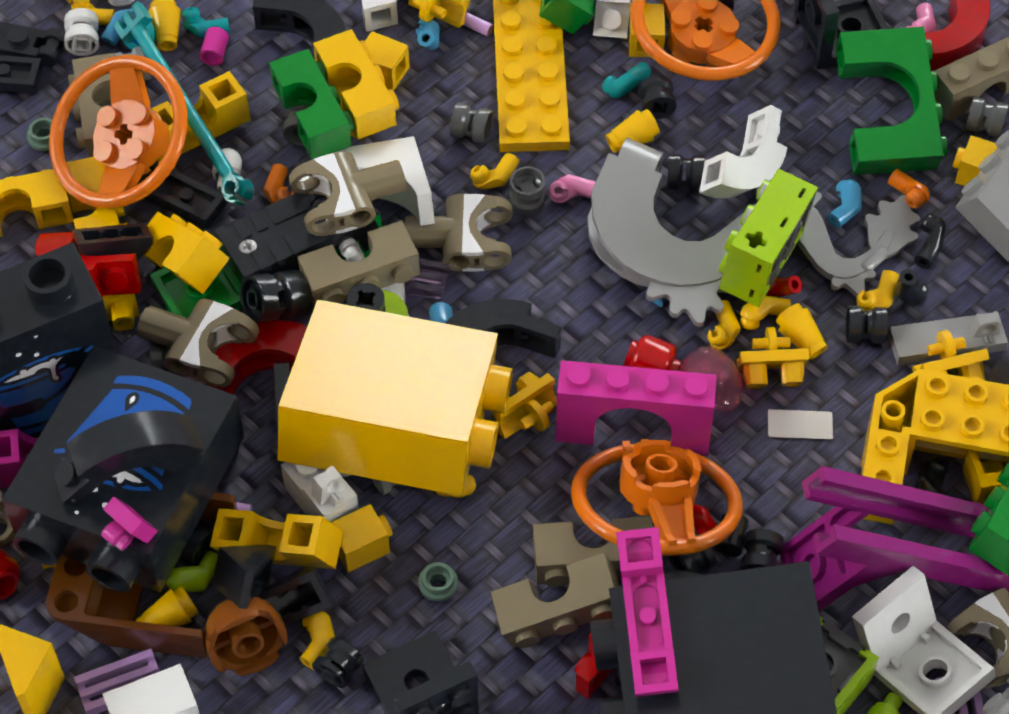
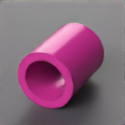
M219 27L207 29L199 54V58L203 63L210 66L222 64L229 41V34L224 29Z

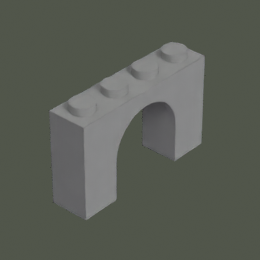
M1008 130L996 141L997 149L994 153L986 157L978 168L981 171L978 176L964 186L961 191L963 197L955 208L1009 262Z

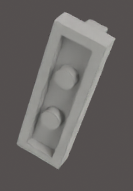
M997 311L891 326L888 332L897 365L942 359L940 354L929 356L927 352V345L937 343V333L942 330H948L953 339L964 337L966 347L957 349L956 355L986 348L988 353L1006 351L1008 345L1007 337Z

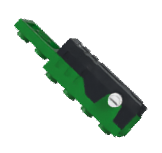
M305 176L301 178L299 181H304L311 176ZM295 193L264 207V210L261 212L257 210L248 214L246 219L242 220V218L231 222V225L228 227L224 225L215 229V238L222 243L219 250L230 259L204 294L184 283L167 268L150 274L151 282L168 311L186 318L189 317L200 299H209L239 311L242 309L240 289L242 281L246 276L265 273L273 275V273L280 271L299 270L298 256L332 244L337 255L345 261L358 262L367 258L370 255L367 232L382 227L381 214L377 208H374L376 216L367 226L345 233L315 236L307 231L304 217L309 211L318 207V204L325 202L328 197L320 194ZM326 219L318 220L314 224L325 222Z

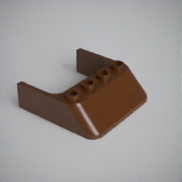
M214 492L200 520L216 522L218 509L238 510L235 496ZM60 556L56 563L46 598L47 610L55 621L107 646L144 651L152 649V652L207 658L203 630L135 621L144 586L134 583L130 591L126 593L110 590L94 581L87 574L85 569L87 565Z

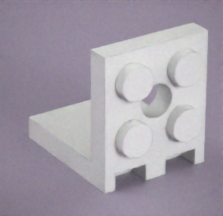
M915 566L909 568L852 616L860 644L864 646L863 651L865 652L868 649L879 657L874 676L894 693L901 696L903 701L918 714H953L996 677L994 667L936 620L925 574ZM934 668H942L947 671L946 675L938 680H930L925 677Z

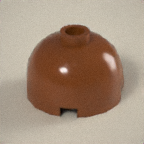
M257 596L253 598L247 609L238 608L229 599L224 600L209 614L204 629V640L210 662L222 673H225L224 668L235 670L237 676H246L260 672L275 663L280 657L278 650L283 642L286 647L288 641L286 627L277 610L270 602Z

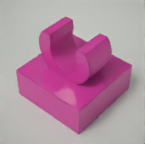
M113 497L103 509L114 521L105 527L101 536L111 545H116L122 551L129 546L134 536L148 544L158 532L131 506L116 497Z

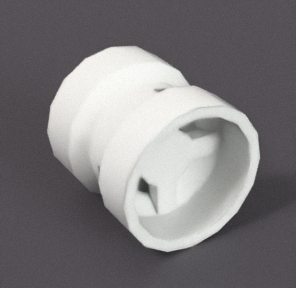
M75 8L66 13L64 18L66 31L64 36L65 49L77 56L94 54L99 47V36L97 33L99 29L98 15L86 8Z

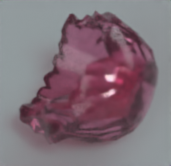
M701 346L699 349H695L687 354L680 365V371L717 375L714 411H721L723 409L729 412L733 411L740 403L744 378L732 358L722 350L711 346Z

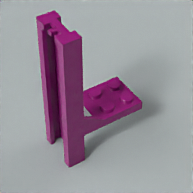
M821 466L802 481L805 500L835 507L785 543L780 558L782 565L810 562L818 612L855 586L899 572L905 573L912 566H915L925 574V578L989 592L1006 588L1009 592V576L981 557L851 528L864 517L871 514L974 538L976 534L970 531L971 527L983 511L988 512L989 510L984 504Z

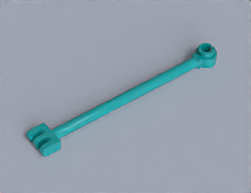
M136 1L132 5V9L137 16L127 10L122 15L127 25L123 21L117 20L113 25L115 30L124 41L131 43L135 39L147 58L157 61L174 76L145 29L153 20L145 6ZM181 87L187 105L188 124L222 177L221 192L223 197L232 204L238 206L246 205V201L240 199L238 195L251 200L254 194L253 183L234 171Z

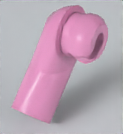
M930 3L919 4L916 7L917 20L912 22L911 26L905 28L924 26L925 33L935 32L936 22L932 5Z
M568 174L550 185L549 197L556 203H564L579 195L591 198V192L596 181Z

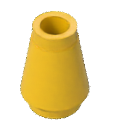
M154 0L151 2L148 12L153 19L151 22L155 30L157 48L161 51H172L178 46L181 9L174 0Z
M648 109L642 112L636 110L611 130L610 133L606 134L605 138L612 152L617 153L621 150L627 137L645 144L654 141V136L660 134V130L655 118Z
M796 303L777 317L776 323L780 326L778 331L783 336L790 337L791 343L798 349L808 348L810 360L815 359L828 348L808 308L803 309L799 303Z
M181 586L176 590L170 588L136 621L180 627L192 622L191 618L199 612L184 587Z

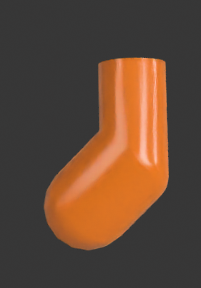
M278 163L272 165L263 187V194L271 204L295 194L293 190L289 192L287 190L288 187L283 186L289 170L286 166Z
M899 169L894 170L890 175L887 184L906 195L905 201L908 206L918 209L928 202L930 191L925 185Z

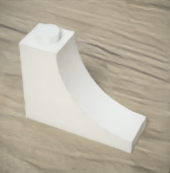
M414 136L351 146L337 151H347L353 154L359 170L399 160L404 172L407 191L379 199L388 200L405 207L417 218L420 226L435 224L432 193Z

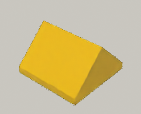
M0 624V653L23 714H46L65 680L52 643Z

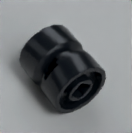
M297 269L275 272L273 275L269 273L246 276L242 281L240 289L242 309L244 314L249 316L255 323L276 321L278 318L284 320L304 317L308 312L310 306L309 286L302 272Z

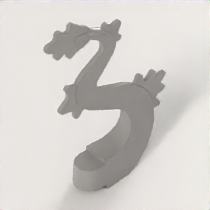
M627 137L618 156L608 153L591 192L592 208L587 216L588 234L597 256L611 270L637 285L648 287L645 295L648 301L666 298L670 302L669 315L675 318L681 313H686L695 326H703L706 311L711 310L717 314L723 310V302L717 294L728 292L719 289L723 274L718 272V268L723 257L728 252L724 250L729 235L733 229L740 231L743 226L740 224L743 213L716 235L703 241H684L671 235L659 224L654 213L662 179V173L659 172L664 153ZM760 186L755 189V194H756V195H757V192H758ZM816 193L804 233L797 244L813 267L825 278L831 280L830 287L832 290L838 291L844 287L857 297L858 293L865 289V282L874 281L876 276L874 269L880 263L897 255L905 247L917 242L918 234L910 228L919 224L920 216L914 213L911 207L908 206L905 201L906 195L899 196L894 202L879 201L877 207L879 215L867 214L864 219L869 250L856 258H842L835 254L823 218L815 208L822 199L821 193Z

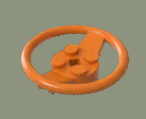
M632 0L631 3L632 28L645 52L664 68L678 75L696 80L720 81L745 76L747 73L758 68L771 55L777 45L781 30L780 13L775 0H759L766 14L767 30L762 44L756 51L736 37L739 21L731 9L720 1L660 0L661 4H664V12L670 21L667 44L673 54L671 56L654 41L647 29L644 18V8L647 0ZM689 62H693L696 64H706V66H697L689 64Z
M132 54L106 58L82 72L61 97L53 115L49 134L51 163L59 182L67 192L80 202L93 207L119 208L140 201L156 190L175 167L186 139L188 113L185 97L179 83L171 72L157 61ZM141 71L155 77L163 85L169 96L173 111L171 139L169 138L167 123L162 121L160 115L150 107V100ZM110 73L111 106H104L98 111L97 123L93 134L94 157L106 165L99 193L82 186L71 174L64 155V131L69 114L79 96L94 81ZM158 157H163L155 170L138 184L142 175L152 171L149 167L157 161Z
M641 439L640 442L630 444V440L622 441V445L601 451L583 463L574 475L571 484L572 503L581 520L598 536L618 546L616 532L623 530L606 522L593 510L588 501L586 491L588 482L596 472L610 464L622 461L619 480L620 492L627 501L633 504L632 509L635 513L642 516H651L654 526L658 527L661 554L663 556L692 554L718 545L735 531L743 514L741 492L732 477L722 467L690 449L671 446V441ZM703 473L712 479L723 491L727 500V512L724 519L715 528L696 536L693 508L698 494L700 475Z

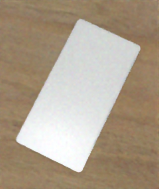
M769 409L768 436L833 439L832 412Z

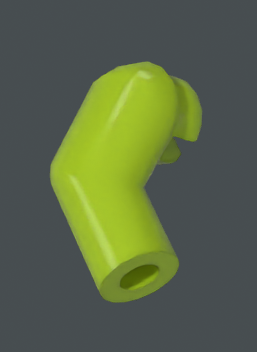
M207 551L198 566L173 568L166 581V585L173 590L183 586L187 593L203 591L214 577L218 554L213 551Z

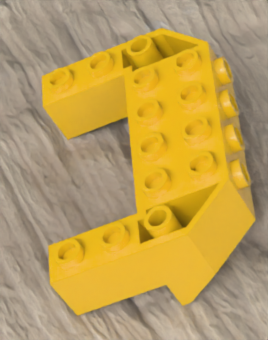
M918 369L875 394L861 460V475L902 485L903 477L907 475L913 450L962 459L966 458L968 450H976L980 462L995 460L1001 461L1002 465L1006 466L1009 462V384L989 382L979 377L955 376L939 370L927 371ZM871 514L863 518L891 525L895 521Z

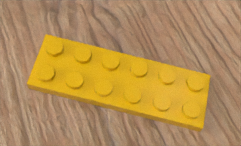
M493 0L500 152L570 150L562 28L539 16L541 0Z

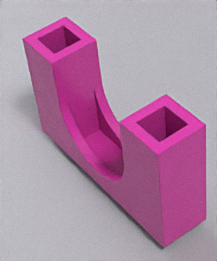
M561 360L557 389L556 441L594 445L596 420L598 417L608 411L632 408L646 410L664 418L672 429L671 446L690 449L700 455L708 456L717 375Z

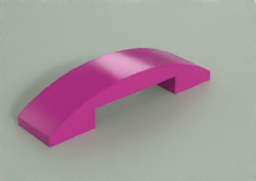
M658 527L616 532L635 696L679 692Z

